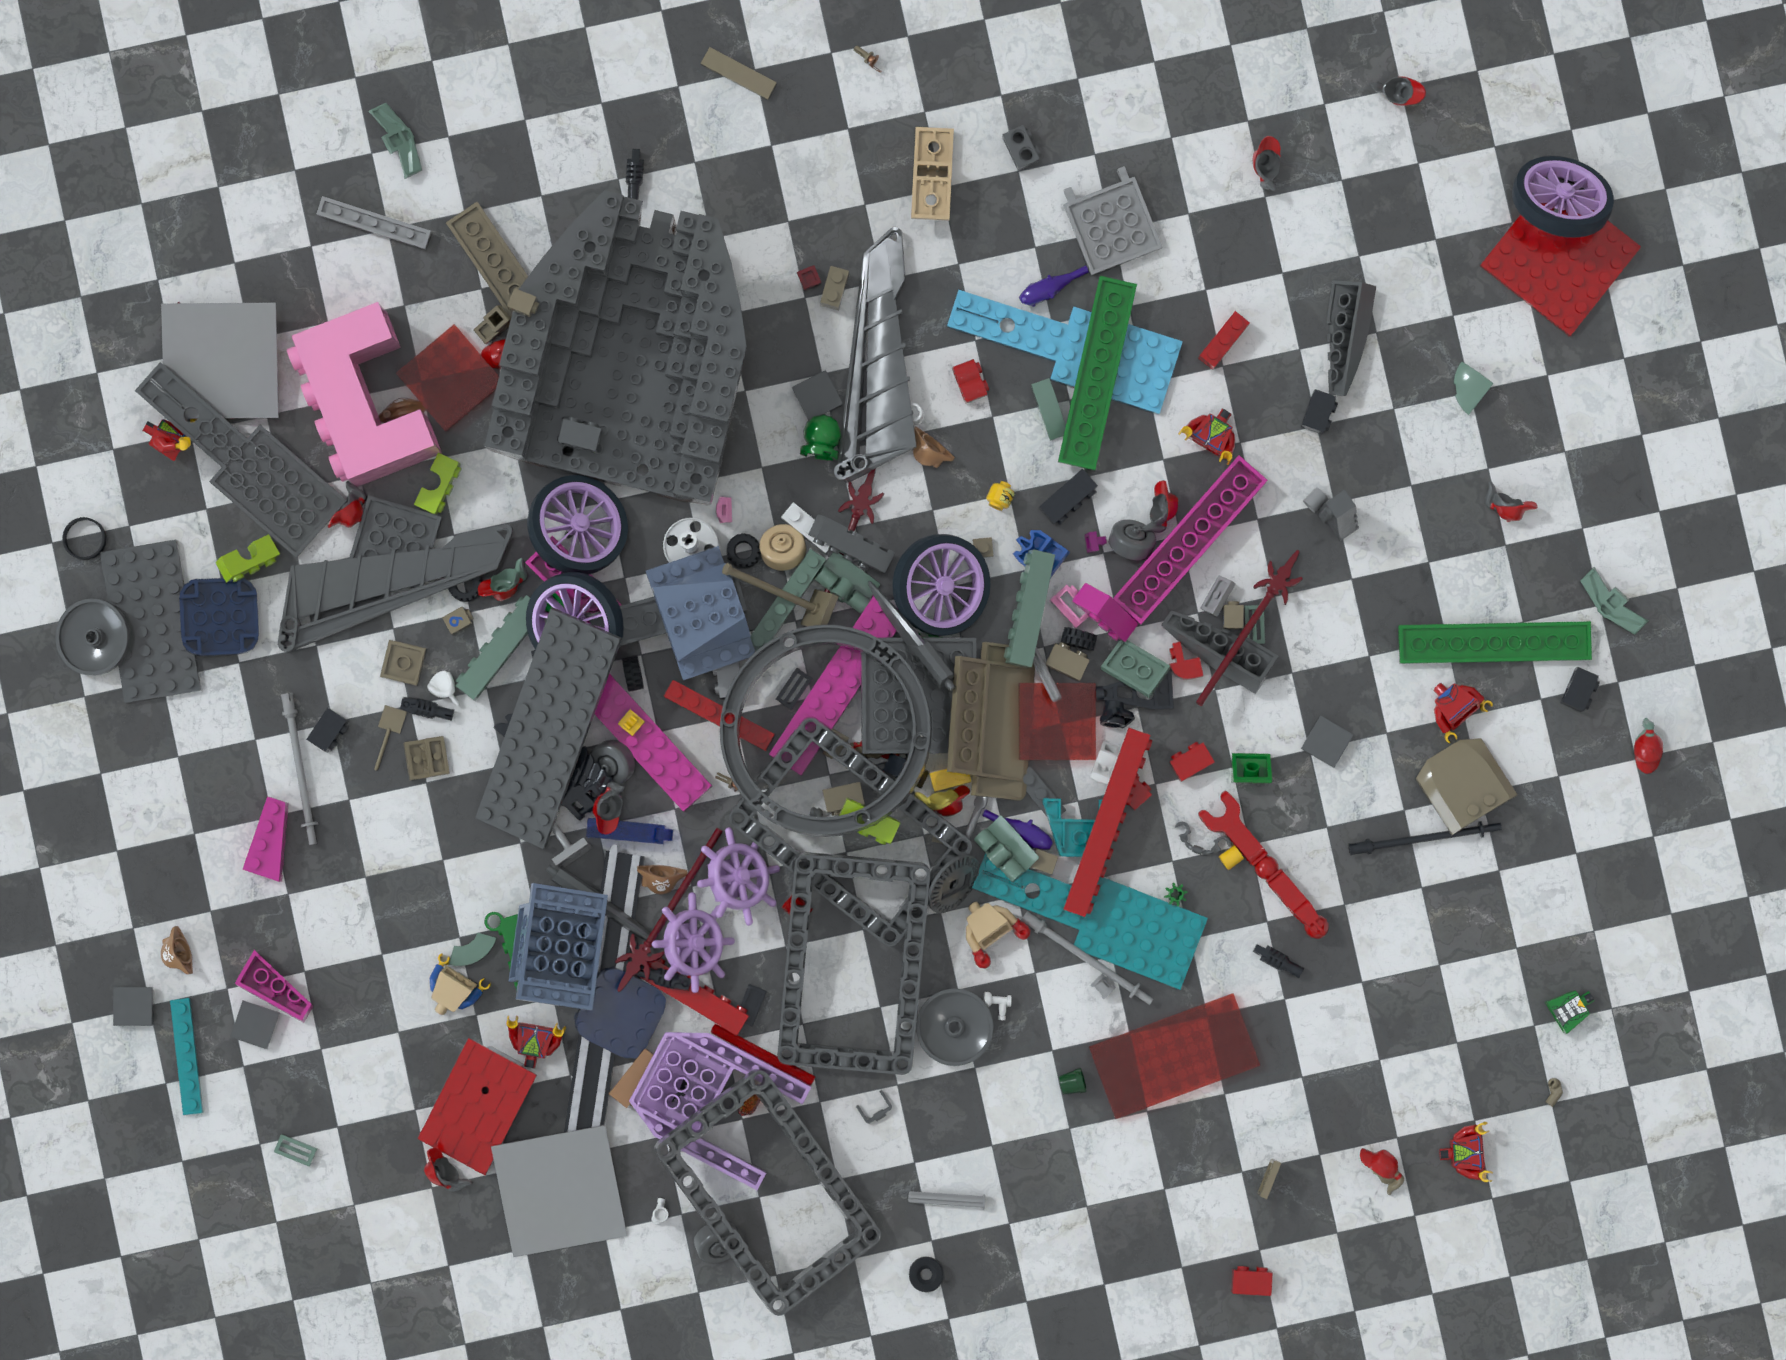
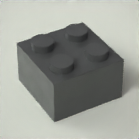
M568 417V420L563 419L558 443L597 454L603 432L599 428V424L587 422V425L582 424L580 419Z

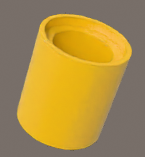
M1235 845L1218 856L1228 870L1244 860V857Z

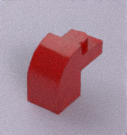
M1173 643L1172 648H1169L1171 659H1175V663L1169 664L1172 673L1183 680L1203 677L1200 658L1184 660L1181 643Z

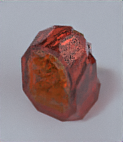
M754 1094L743 1102V1106L737 1109L738 1114L741 1116L753 1114L761 1100Z

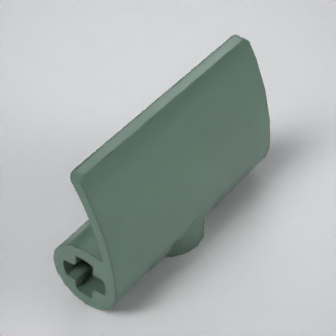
M832 553L814 578L815 581L829 590L831 594L838 596L837 601L845 602L860 614L864 611L873 595L868 586V581H871L877 588L880 586L879 582L852 562L844 559L840 553Z
M1001 815L974 838V841L987 854L986 856L997 868H1000L1012 883L1039 859L1034 850Z

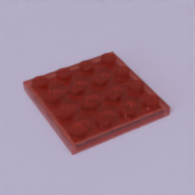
M455 324L396 372L445 432L494 392L499 379L497 373Z
M1019 683V760H1096L1095 683H1055L1062 696L1056 702L1051 700L1043 683Z

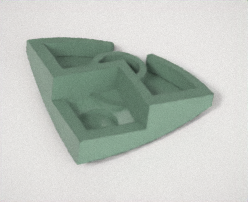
M1461 362L1456 370L1453 384H1456V400L1465 413L1468 415L1493 385V382L1469 365Z

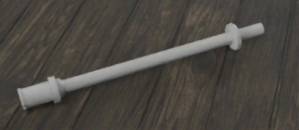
M293 693L281 694L284 710L282 715L288 721L305 823L301 824V827H306L309 845L317 844L314 825H318V822H313L295 722L298 711L295 709Z
M1029 911L1021 919L1022 922L1033 928L1035 933L1045 934L1131 992L1130 998L1135 995L1149 1005L1153 1001L1152 997L1138 989L1141 985L1140 983L1134 986L1048 928L1045 923L1046 921L1043 919L1041 921L1029 913Z

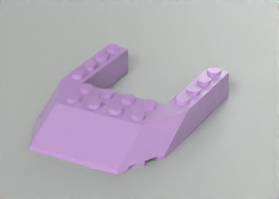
M665 1032L629 1102L654 1137L661 1139L720 1095L733 1069L744 1074H748L754 1069L766 1072L782 1094L801 1104L806 1099L811 1086L710 1033ZM758 1074L754 1079L762 1082L763 1077L761 1074ZM685 1080L687 1082L686 1088L681 1090V1084ZM683 1092L686 1095L684 1097H679L676 1093ZM699 1121L692 1124L693 1131H698L701 1127ZM701 1137L681 1149V1151L755 1190H758L766 1175V1171Z

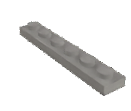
M324 196L321 198L316 213L318 216L424 250L427 248L432 233L430 230Z

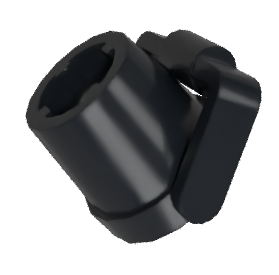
M1105 701L1103 713L1100 717V725L1123 729L1135 720L1133 712L1124 709L1123 702Z

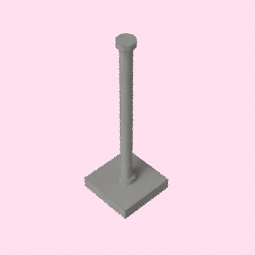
M555 822L552 831L564 847V850L554 857L552 861L558 868L561 866L565 868L593 847L584 837L576 843L570 844Z

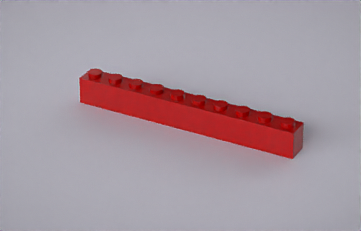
M1128 727L1064 910L1086 917V914H1091L1094 906L1091 903L1093 895L1097 896L1100 885L1097 883L1100 877L1104 878L1107 867L1104 866L1106 859L1110 860L1114 850L1110 848L1113 841L1117 842L1120 833L1117 830L1119 823L1123 824L1127 814L1123 812L1125 805H1130L1133 794H1130L1132 786H1137L1140 777L1137 776L1138 769H1143L1146 758L1143 757L1145 750H1150L1153 741L1149 739V734Z

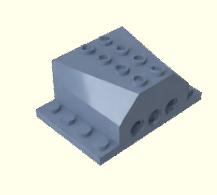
M719 546L645 571L683 680L750 658L755 653L747 621L731 575H724L722 573L726 563L723 561Z
M536 883L531 884L529 903L519 905L509 974V982H518L516 1000L590 1011L593 1009L608 895Z

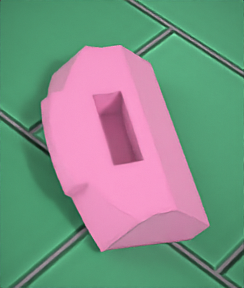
M719 497L716 505V514L720 523L732 522L731 497Z

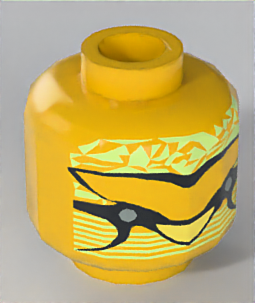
M1001 481L1000 484H992L986 499L990 507L1002 511L1009 508L1015 493L1009 483Z

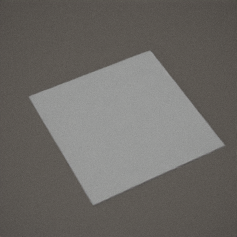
M276 303L161 304L163 365L223 418H279ZM190 407L185 410L184 418L198 419L199 412L196 408Z
M606 1125L491 1146L513 1257L627 1236Z

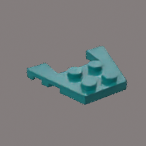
M1042 798L1059 857H1082L1095 820L1061 819V799ZM1099 800V808L1101 806L1102 800Z

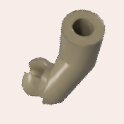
M1551 1078L1548 1081L1551 1094L1545 1102L1551 1107H1554L1563 1094L1561 1082L1557 1078Z

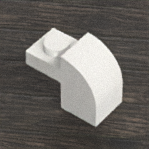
M1103 741L1090 778L1098 783L1108 785L1121 747Z

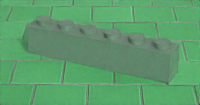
M810 549L782 590L802 598L826 562V559ZM779 596L775 599L750 637L755 652L774 639L797 604Z
M1034 549L1025 554V571L1020 576L1021 590L1016 595L1017 609H1014L1012 614L1013 628H1010L1008 633V639H1010L1009 647H1006L1004 652L1005 663L1024 668L1032 667L1055 554Z
M527 595L524 598H519L515 604L517 608L514 612H509L505 616L503 626L501 628L497 627L491 635L493 637L489 643L485 642L479 650L481 654L478 658L474 657L468 664V671L466 673L462 672L456 679V687L474 701L477 700L527 636L526 610L530 597Z

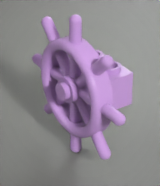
M728 827L725 829L728 846L722 847L716 853L707 846L701 848L702 853L708 856L711 861L710 864H707L708 879L699 880L697 885L700 888L710 886L715 902H721L716 911L718 918L723 916L727 907L743 910L745 923L750 926L753 924L750 907L755 906L761 900L771 907L776 906V900L766 892L769 886V874L778 873L780 867L778 865L767 867L765 860L757 851L759 846L752 842L751 846L735 843L733 830ZM738 853L745 856V858L743 859L741 865H740ZM730 854L731 859L724 860ZM750 863L753 864L754 870L747 869ZM757 877V884L755 885L750 881V878ZM745 886L753 892L752 896L749 899L747 897Z
M691 892L688 895L689 910L674 915L668 907L662 909V913L670 922L667 924L664 940H654L652 946L654 948H664L668 963L671 965L664 975L665 980H671L676 972L691 976V990L693 993H697L699 991V975L713 970L719 978H724L725 972L717 963L721 957L723 945H733L735 939L732 937L723 938L720 926L716 921V911L719 905L715 907L711 914L702 910H696V894ZM689 919V923L683 924L686 920ZM697 919L703 923L698 931ZM707 931L709 932L710 938L703 937ZM704 946H710L709 954L704 949ZM698 954H699V955L701 956V958L704 960V962H703L701 965H699V966H698ZM684 962H690L691 967L686 965Z

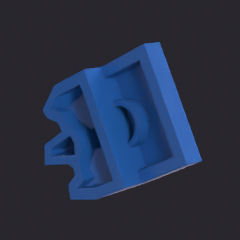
M1031 530L1030 540L1022 536L1017 538L1016 541L1020 544L1022 550L1015 551L1013 555L1024 567L1026 566L1024 564L1025 554L1030 550L1034 549L1055 554L1051 577L1070 553L1041 530Z

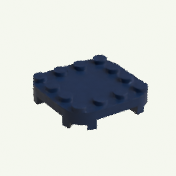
M197 578L183 586L179 597L181 639L187 652L197 656L239 655L248 653L255 648L259 636L257 592L250 581L242 578L237 582L231 580L226 583L224 578Z
M615 967L605 968L597 972L593 1009L591 1011L579 1009L575 1013V1028L586 1040L620 1057L637 1058L647 1047L664 1013L666 998L656 987L634 976L621 992H618L619 984L626 972Z

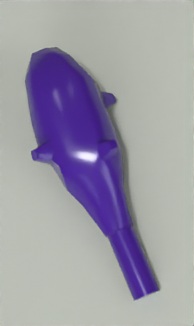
M1084 266L1071 273L1059 276L1048 275L1047 278L1030 283L1021 293L1019 299L1022 304L1035 307L1038 303L1054 298L1072 280L1089 273L1088 268Z
M985 809L982 815L993 822L999 817V815ZM1005 818L1032 849L1050 850L1053 842L1050 836L1033 824L1032 819L1024 822Z

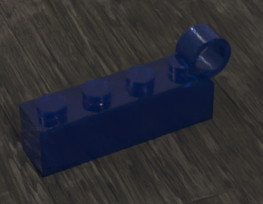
M588 818L586 837L664 845V841H673L674 830L666 829V825L619 821L617 828L612 833L605 835L598 831L596 818Z

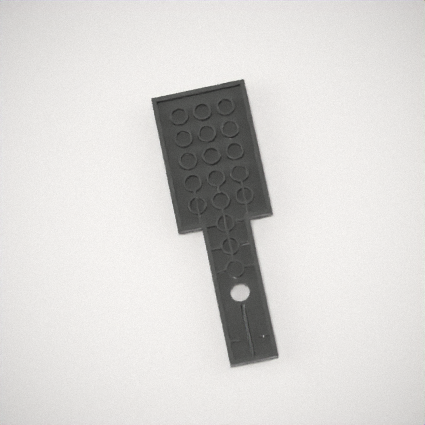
M161 362L136 388V393L184 435L190 437L192 442L222 467L209 482L296 558L325 527L332 516L347 502L343 496L261 424L246 438ZM190 407L196 408L199 412V418L192 423L187 422L184 418L185 410Z

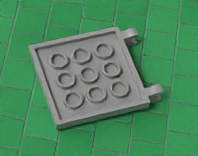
M1125 166L1117 169L1121 182L1076 199L1072 187L1064 189L1068 203L1063 204L1091 276L1162 249V244L1135 177L1129 178Z

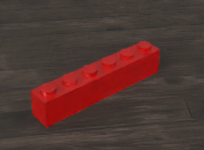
M672 680L664 695L666 699L720 727L723 706ZM729 715L726 718V723L732 724L735 721V716ZM741 716L740 738L767 751L775 734Z
M662 958L653 962H647L649 968L652 969L663 968L669 970L670 968L664 964L665 960ZM648 979L646 981L736 1036L739 1035L749 1018V1015L746 1014L747 1009L740 1005L734 1007L730 1004V999L723 995L720 998L714 995L715 990L707 985L704 987L699 986V991L693 993L691 986L689 991L673 990L656 985L652 980Z

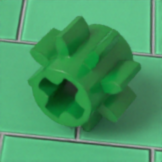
M1172 883L1173 888H1165L1168 891V895H1165L1164 898L1170 899L1169 905L1174 901L1179 906L1180 900L1186 901L1183 896L1188 891H1182L1183 884L1176 887L1175 883ZM1173 889L1181 893L1178 896V900L1175 897H1171V893L1174 892Z

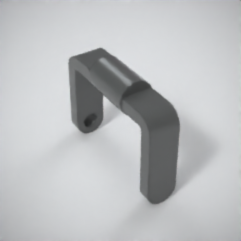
M882 1090L879 1092L889 1107L884 1110L881 1109L870 1119L866 1118L859 1105L856 1106L866 1123L882 1119L892 1109L891 1103Z

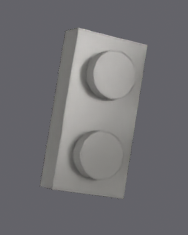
M1219 575L1200 609L1217 617L1236 583Z

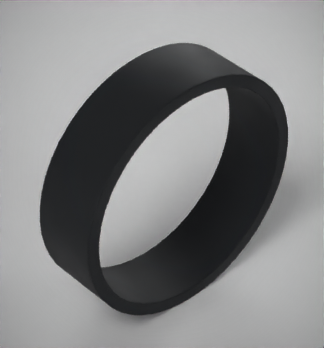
M80 517L68 523L63 531L62 541L64 548L71 556L81 560H90L100 555V552L104 550L106 533L102 525L97 521L87 517ZM83 520L96 523L102 532L100 548L93 555L87 557L74 555L67 545L69 529L75 523Z

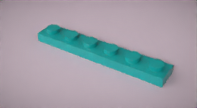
M190 998L170 1000L183 1115L203 1113Z

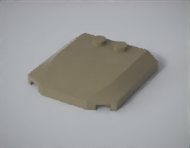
M1481 738L1457 741L1429 758L1416 777V781L1451 835H1454L1472 822L1517 796L1516 791Z

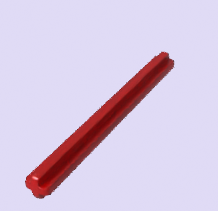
M717 1024L713 1025L711 1033L808 1085H812L815 1080L814 1075L795 1065L783 1064L779 1061L778 1056L740 1036H736Z

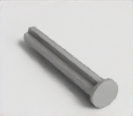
M1036 647L1033 664L1051 700L1056 702L1062 696Z
M910 1191L908 1202L980 1207L984 1210L985 1194L983 1196Z

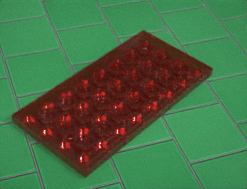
M1234 993L1088 1046L1115 1119L1260 1066Z

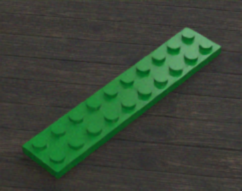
M1104 276L1099 277L1058 463L1093 471L1096 469L1137 284Z
M1591 621L1398 625L1399 664L1592 660Z

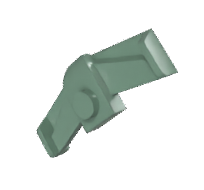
M387 103L369 110L368 112L372 114L388 133L381 138L389 153L392 154L398 151L404 179L422 171L414 135L410 128L403 123Z
M1595 567L1580 580L1597 607V611L1604 618L1611 620L1634 635L1649 622V620L1624 606L1629 599L1617 587H1614L1611 591L1608 590Z

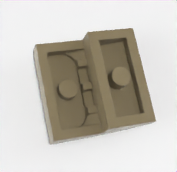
M444 736L403 743L409 781L450 774Z

